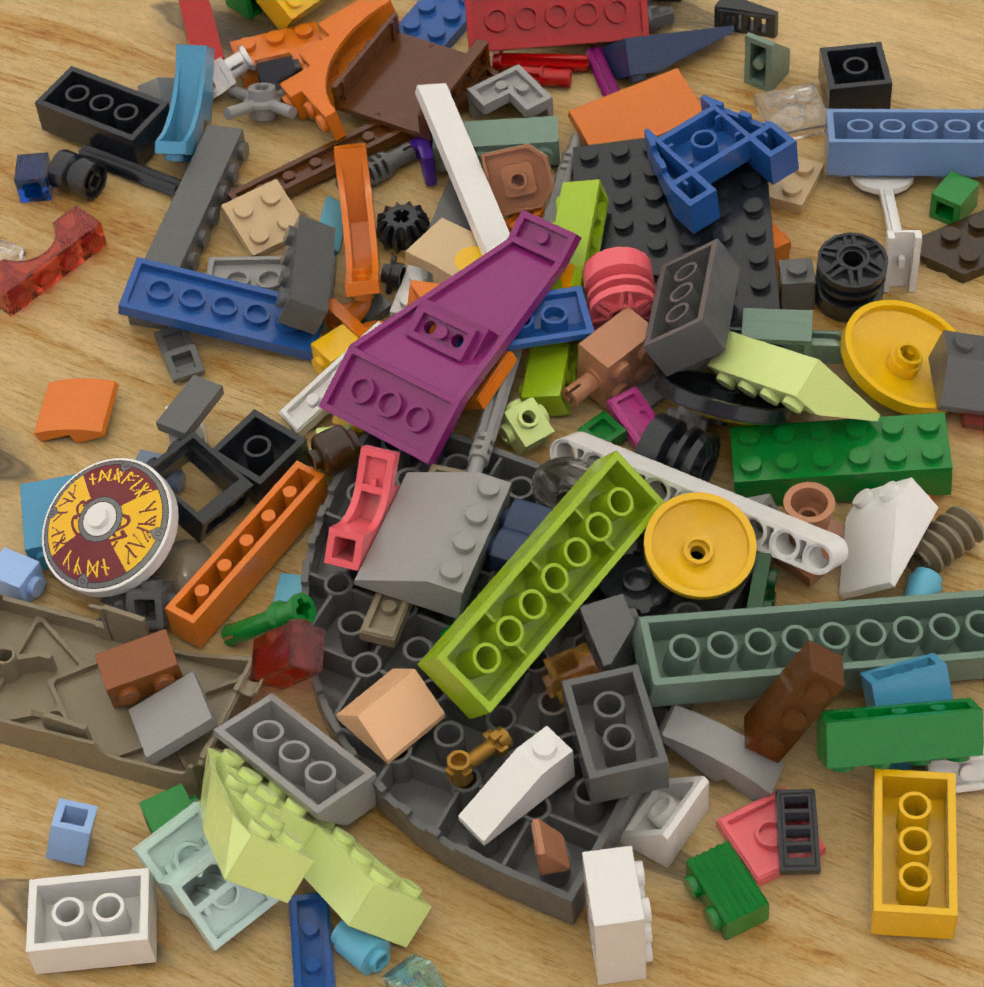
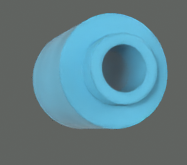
M343 920L334 928L331 934V942L335 945V951L362 974L378 973L388 964L391 948L389 941L350 927Z

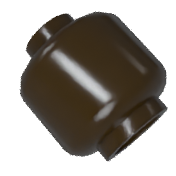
M335 425L315 434L311 438V450L307 451V456L315 471L321 469L325 475L333 477L358 464L361 444L351 428L347 430L342 425Z

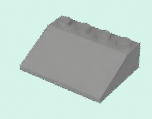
M407 472L354 580V585L458 619L466 606L487 559L486 550L492 535L497 536L500 529L502 512L505 507H509L512 483L480 472Z

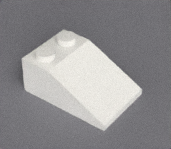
M912 477L897 482L890 481L884 486L864 489L853 499L854 505L846 517L844 541L848 546V557L841 566L839 595L843 600L893 588L897 584L939 508Z

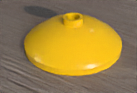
M702 492L678 495L662 504L648 522L643 544L647 565L655 578L670 591L686 598L698 600L718 598L739 587L748 577L753 567L757 550L755 533L745 514L730 501L714 494ZM698 551L703 555V558L694 559L691 556V552Z

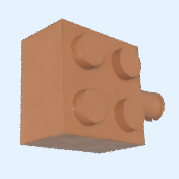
M627 306L579 343L576 380L562 389L563 398L567 403L574 399L570 406L577 407L590 396L606 409L608 399L634 387L639 382L644 383L650 378L654 371V360L643 348L648 322Z

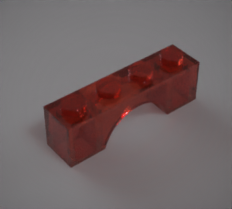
M74 206L52 223L56 234L55 240L51 247L43 254L23 261L2 259L0 261V309L12 317L105 247L107 242L99 220L78 206Z

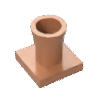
M803 482L792 486L786 492L783 499L785 514L837 534L844 539L845 527L831 517L835 508V498L827 487L815 482ZM789 534L790 543L796 547L795 539ZM821 547L822 555L829 561L828 552ZM772 557L775 563L809 588L825 575L812 574Z

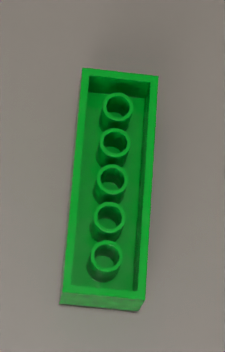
M945 412L883 416L878 421L840 419L730 427L734 492L745 498L770 493L776 506H784V496L792 486L803 482H815L827 487L834 495L835 502L853 501L855 496L864 489L884 486L890 481L897 482L911 477L927 495H951L953 467Z

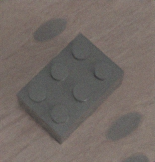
M638 664L561 681L563 707L591 804L669 787L668 758Z

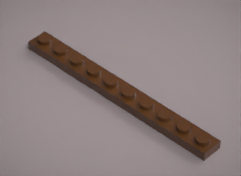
M490 65L476 84L499 73ZM468 95L457 107L458 112L469 108ZM370 122L347 133L346 136L337 141L333 140L228 192V201L275 179L278 180L287 196L291 197L337 174L334 146L366 142L367 156L370 157L413 135Z

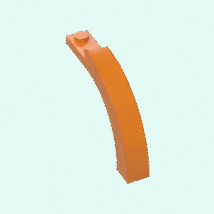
M366 142L334 146L345 245L346 297H354L355 301L370 300L374 298V294L382 292Z

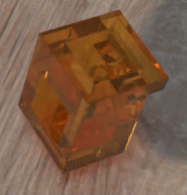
M586 642L543 659L548 675L543 676L542 680L549 697L558 696L561 705L563 704L561 681L599 673Z

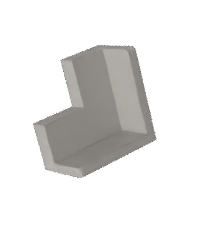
M519 64L467 89L469 114L473 119L486 115L508 103H511L525 118L535 115L538 117L554 116L553 97Z

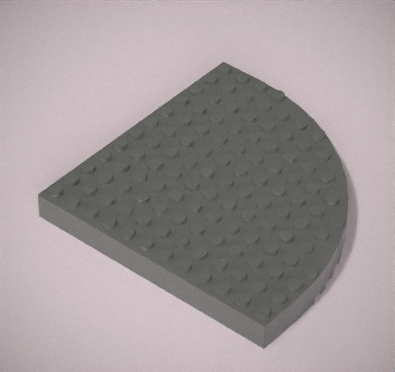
M366 431L359 438L361 447L369 445L400 452L395 485H399V488L407 472H428L431 465ZM451 432L435 464L466 470L467 472L470 465L468 463V456L474 439ZM493 447L488 466L482 471L483 474L512 483L509 508L514 500L519 498L554 509L580 479V477ZM358 464L335 475L327 489L328 495L323 505H320L317 512V521L313 531L309 535L306 559L302 563L301 593L310 596L316 607V617L313 623L301 626L302 644L317 707L330 738L376 773V779L372 782L376 795V806L418 846L448 865L451 869L489 889L574 925L586 904L582 852L616 848L621 835L646 793L595 804L590 802L563 707L561 682L567 679L599 673L581 629L580 609H577L491 713L469 719L417 665L441 638V631L457 620L456 618L413 605L396 648L360 640L359 631L376 592L354 585V580L359 571L324 563L329 527L339 523L348 510L355 488ZM646 529L624 555L633 554V550H644L643 544ZM691 552V556L694 559L703 558L700 552ZM487 557L463 612L498 573L491 570L490 557ZM755 561L748 577L732 592L707 600L686 598L673 593L669 604L660 612L650 616L746 608ZM600 583L581 606L603 600L600 594ZM634 650L624 667L636 664ZM393 668L416 669L445 712V718L388 765L337 719L336 714ZM683 704L678 706L691 710L694 704ZM671 706L652 707L659 732ZM499 726L503 727L513 741V746L509 748V753L503 757L492 755L472 769L473 780L469 785L465 787L452 785L445 775V769L448 767V755L455 750H463L469 753L484 742V732L489 729L493 731ZM548 726L573 750L575 776L484 846L459 821L458 815L520 745ZM663 742V746L667 755L670 747ZM534 819H540L563 835L570 864L569 870L546 875L539 873L531 823H533Z

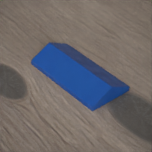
M582 286L549 290L505 351L582 340L594 332ZM464 338L458 340L457 347L463 344Z

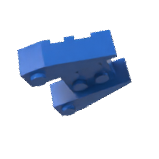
M706 95L700 97L702 112L660 137H657L648 128L644 130L649 162L673 215L693 234L720 218L717 190L711 183L747 162L772 185L799 170L797 141L782 128L768 120L764 123L752 119V114L741 110L737 113L724 107L723 102Z

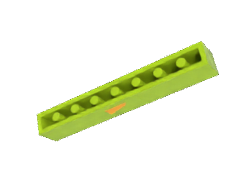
M600 179L563 182L561 194L556 198V220L552 222L577 234L582 239L567 268L550 290L582 286L585 300L586 294L582 270L585 263L594 254L600 252L609 198ZM584 339L531 347L530 354L525 358V380L519 388L521 401L523 402L533 396L537 404L544 406L549 416L571 415L572 406L570 404L573 399L567 403L563 398L562 389L576 380L578 345Z

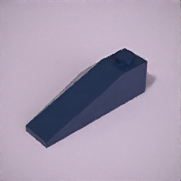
M734 25L624 38L600 48L617 79L629 78V83H638L648 80L647 75L656 73L733 33Z

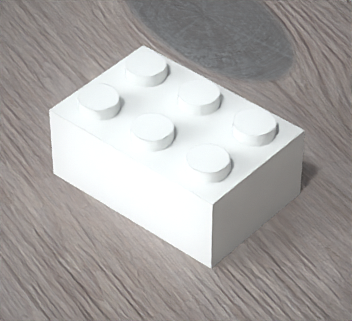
M632 846L582 852L586 913L598 985L647 978L646 963L653 962L651 946L653 938L650 924L652 923L649 897H645L644 886L646 884L642 860L634 861Z
M149 867L29 880L26 954L35 973L46 974L157 962V888Z

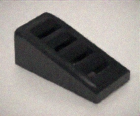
M719 0L714 7V27L734 25V32L744 34L750 32L757 36L775 38L778 35V11L748 0ZM762 19H766V24L762 23Z
M777 790L775 792L774 807L780 875L820 874L815 790ZM785 822H807L808 825H786ZM786 838H809V841L787 842ZM809 852H810V857H805V858H788V857H787V853H809Z

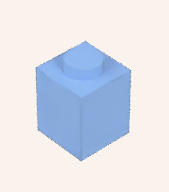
M4 547L0 552V594L32 603L35 598L42 594L47 584L40 562Z
M59 798L50 828L46 852L47 859L80 866L85 865L93 836L98 806Z

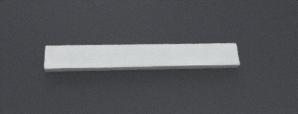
M447 84L417 85L415 95L483 256L507 240L510 232Z

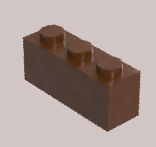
M808 640L744 716L745 748L779 763L845 687L842 656Z

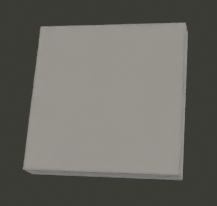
M193 671L129 709L145 756L152 765L218 726L200 680Z

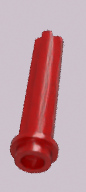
M503 51L493 52L492 67L501 73L502 70H507L518 64L520 66L538 68L541 67V64H544L548 68L572 69L574 72H586L589 68V58L587 55L503 53Z

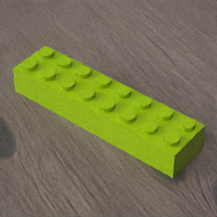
M617 450L595 460L417 665L469 719L491 713L646 529L654 512L665 503L664 500Z

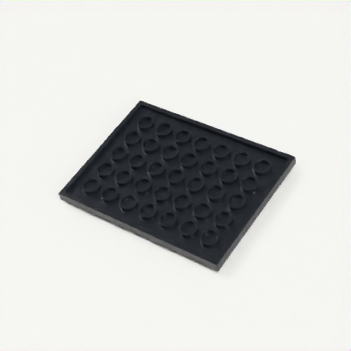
M645 138L573 147L574 181L600 179L609 198L600 251L614 247H631L644 252L651 259L656 289L661 265L718 238L740 267L730 327H742L743 308L780 309L769 184L747 162L711 183L717 190L720 218L693 234L673 215L649 162Z

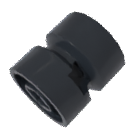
M62 149L53 156L49 164L47 178L52 187L64 192L73 193L82 199L93 201L102 193L105 187L107 169L102 162L83 157L67 149Z

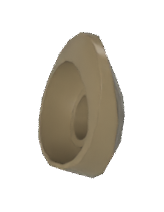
M184 539L173 543L166 559L158 568V576L162 577V581H175L176 593H179L212 556L211 551L202 542L198 543L196 540Z

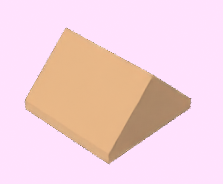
M393 668L336 714V717L389 765L445 718V712L416 669Z

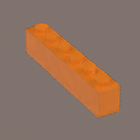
M296 461L165 607L172 634L200 649L205 645L316 518L320 505L324 504L328 495L325 474L315 471L299 461Z

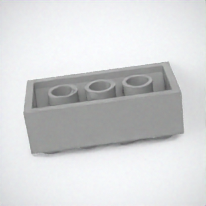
M273 693L214 729V736L317 819L348 826L376 806V795L372 784L376 779V773Z

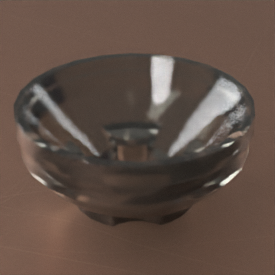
M557 457L540 465L532 477V491L537 504L554 509L559 503L555 499L556 496L562 492H568L589 469L590 465L574 457Z

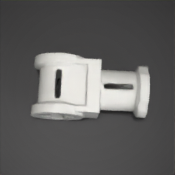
M243 45L239 47L238 52L225 60L222 57L214 60L213 82L215 85H213L212 99L237 83L234 78L249 69L252 71L257 69Z

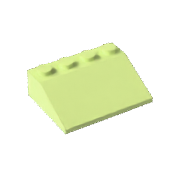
M729 331L726 350L719 356L711 359L707 365L717 374L716 381L724 387L734 390L736 386L743 393L753 398L759 394L764 400L775 406L781 402L788 409L798 414L804 410L816 415L878 421L881 416L819 359Z

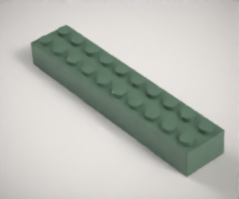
M984 590L642 616L638 619L631 640L636 664L639 666L651 707L760 698L808 640L842 656L845 687L841 691L863 689L860 677L861 672L930 653H935L947 664L950 681L984 679Z

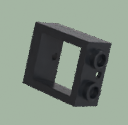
M193 431L184 439H176L168 447L167 452L159 458H151L145 464L153 468L164 479H167L190 461L224 491L198 512L174 492L178 505V524L198 543H201L249 504L253 484Z

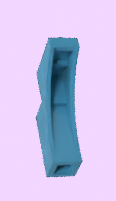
M176 45V67L171 105L165 126L159 137L155 140V153L165 155V161L190 163L203 136V122H212L214 48L204 45Z

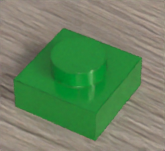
M605 411L578 428V432L588 433L617 446L627 439V430Z

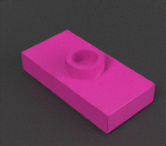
M634 386L608 399L606 407L613 418L627 430V439L636 450L643 432L656 414L637 386Z

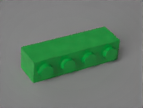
M971 698L824 710L817 718V756L827 769L841 773L850 772L854 767L858 766L887 769L892 767L893 763L904 762L916 766L928 765L931 763V760L947 759L951 762H965L972 756H983V709Z

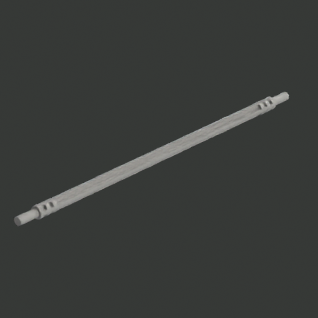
M578 134L571 135L567 150L562 153L554 179L555 187L549 195L542 219L551 223L556 220V198L561 194L563 182L574 181L573 147H578L582 144ZM523 349L510 350L517 358V362L486 408L482 411L468 456V463L470 465L467 472L482 473L483 469L489 464Z

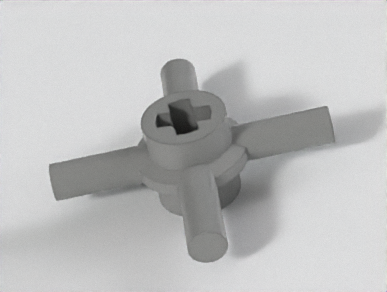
M255 83L250 85L248 90L236 85L231 86L229 95L244 102L227 107L223 111L227 120L250 113V118L255 121L273 120L277 117V114L290 119L295 118L297 115L296 107L282 103L280 98L284 96L282 89L276 91L275 85L271 83Z

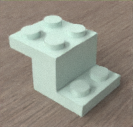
M193 802L132 848L145 868L149 867L154 882L175 912L188 916L212 950L216 951L279 901L278 899L224 880L203 832L200 802Z

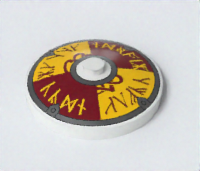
M107 459L84 468L66 482L53 499L47 511L42 529V548L48 567L62 583L86 596L110 597L125 593L139 586L161 566L174 543L179 517L174 492L167 481L153 468L134 459Z

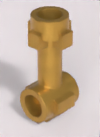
M499 726L493 731L489 729L484 732V742L469 753L463 750H455L448 755V767L445 769V775L452 785L456 787L469 785L473 780L472 769L492 755L503 757L509 753V748L513 746V741L503 727Z

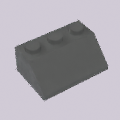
M943 330L928 357L937 410L984 417V336Z

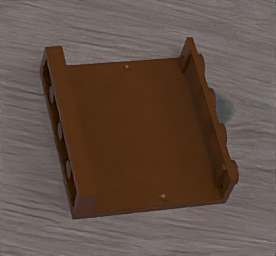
M393 12L388 20L381 24L373 38L366 42L358 56L349 63L348 68L334 81L331 91L334 97L335 110L432 141V133L415 95L417 85L446 83L454 103L458 107L468 95L467 89L474 86L490 66L489 43L477 39L467 53L416 38L400 32L398 14Z

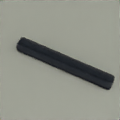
M88 144L83 145L82 149H79L78 152L83 157L102 162L106 166L107 172L173 197L181 182V179Z

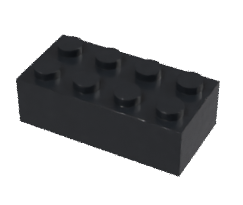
M71 66L35 101L42 130L80 145H91L141 165L155 152V140L159 137L165 126L170 109L169 103L74 66Z

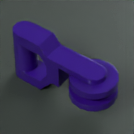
M416 137L410 141V148L413 147L415 150L416 159H420L424 182L427 186L436 185L437 175L433 155V139L429 141Z

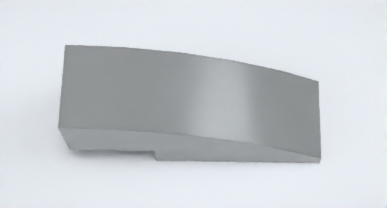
M678 705L671 706L659 732L662 741L711 780L717 782L725 779L752 801L772 794L785 764L782 761L776 763L745 748L744 735L715 720Z

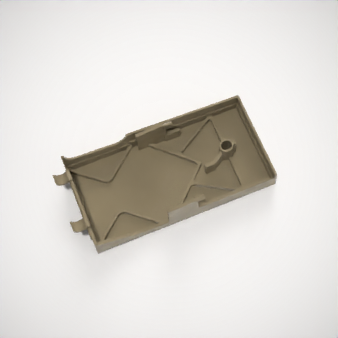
M0 594V743L163 790H168L182 783L188 797L195 794L198 800H200L208 747L222 753L224 749L230 750V748L214 736V729L152 765L145 756L129 713L130 708L150 696L140 699L133 705L114 709L106 692L95 658L97 653L150 635L146 618L106 604L104 606L89 604V610L100 613L102 621ZM174 648L183 677L193 671L199 678L217 721V727L246 710L252 699L257 696L263 684L257 656L254 654L251 656L189 652Z

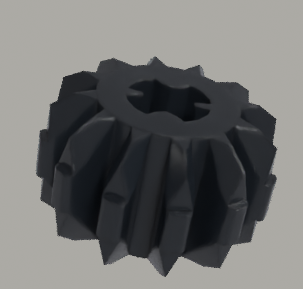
M396 201L394 207L385 206L384 212L378 214L376 234L379 242H382V245H384L385 250L393 249L398 254L401 250H407L428 231L430 220L427 217V213L422 210L421 205L412 206L410 201L405 205H400Z

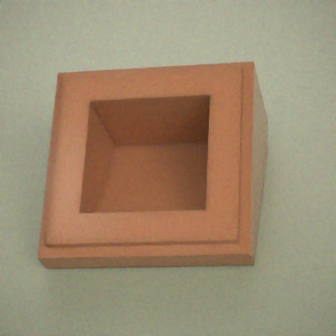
M534 819L533 823H531L539 873L546 875L569 870L570 864L563 835L540 819Z

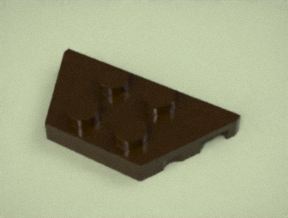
M984 210L923 235L920 258L927 261L926 267L936 272L945 273L949 278L962 284L984 275Z

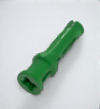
M300 592L292 595L289 601L279 600L271 603L264 612L224 625L221 630V637L225 638L233 635V638L224 641V643L229 647H234L271 632L284 634L290 632L296 625L303 627L312 624L316 617V607L310 596Z

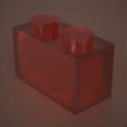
M292 619L287 624L279 628L270 629L268 633L253 639L250 681L260 682L263 679V686L284 690L322 673L325 629L311 626V622L308 620Z

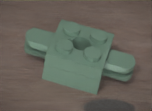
M743 308L742 327L729 328V331L819 359L823 364H840L843 361L840 352L842 332L812 330L813 310Z

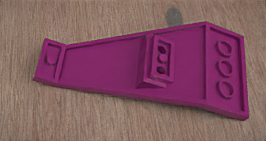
M522 210L507 240L350 344L318 407L429 465L435 464L466 403L567 268L582 238L567 229ZM436 324L435 331L430 334L429 330L431 326ZM464 338L463 344L457 347L458 340Z

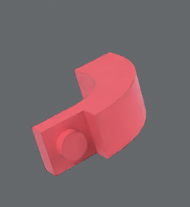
M369 445L361 447L353 496L342 520L329 527L324 563L355 571L360 570L398 492L399 485H395L400 452Z

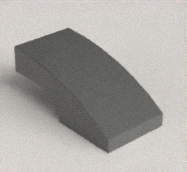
M169 327L154 332L155 340L173 383L189 379L193 375L198 376L205 373L189 331Z

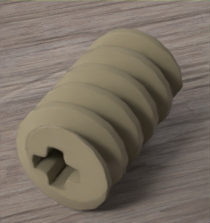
M961 506L950 507L944 514L939 515L935 521L930 522L910 558L908 566L913 573L917 567H925L939 574L944 570V565L950 566L954 562V557H962L965 554V550H971L975 547V542L981 543L984 540L983 525L966 508Z

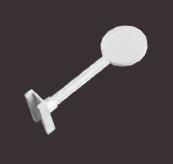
M850 175L853 184L858 188L880 196L887 228L885 251L888 256V267L884 292H889V286H907L909 292H915L922 234L921 230H902L894 194L907 190L913 184L914 176L904 178L900 176L870 177Z

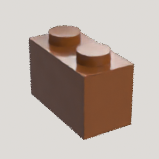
M166 629L95 654L106 692L114 709L133 705L140 699L154 695L183 677Z

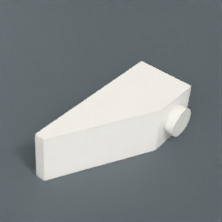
M548 726L544 727L510 755L458 815L459 821L485 846L575 776L573 750Z

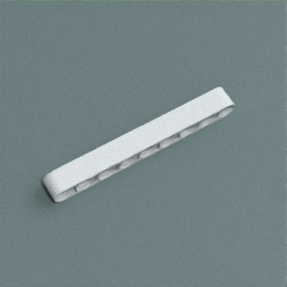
M580 431L556 439L550 447V457L555 466L579 477H582L595 460L617 450L664 502L678 495L693 492L720 496L736 505L748 518L755 533L757 551L770 553L772 557L812 574H826L843 564L848 557L847 543L837 534L588 433ZM661 482L665 485L667 494L663 491ZM756 521L761 524L763 534L757 529ZM789 534L795 539L796 547L790 543ZM821 547L828 552L829 561L822 555Z

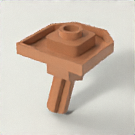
M529 143L481 154L485 176L502 216L518 213L522 210L528 211L541 208L555 187L548 155Z

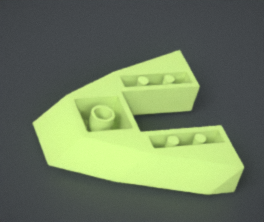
M208 747L200 799L203 832L224 880L288 903L303 878H305L348 926L407 948L432 908L420 895L422 889L411 880L398 876L355 841L356 839L351 834L339 828L336 823L314 817L253 766L245 763V760L237 753L229 749H224L222 753Z

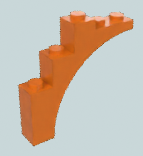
M357 0L319 22L318 25L322 32V35L319 36L320 41L299 53L303 65L300 66L301 72L279 84L284 93V96L280 97L282 103L296 107L297 116L301 120L307 117L311 120L315 119L322 133L328 132L336 141L347 134L335 110L334 97L331 91L332 85L348 68L349 63L363 50L366 42L370 41L378 32L381 24L385 23L393 12L396 13L391 0Z

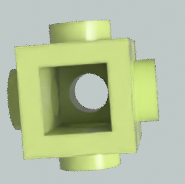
M533 396L523 402L518 398L507 404L498 430L502 440L507 445L511 444L518 456H523L546 443L555 431L549 423L548 412L543 405L536 403Z

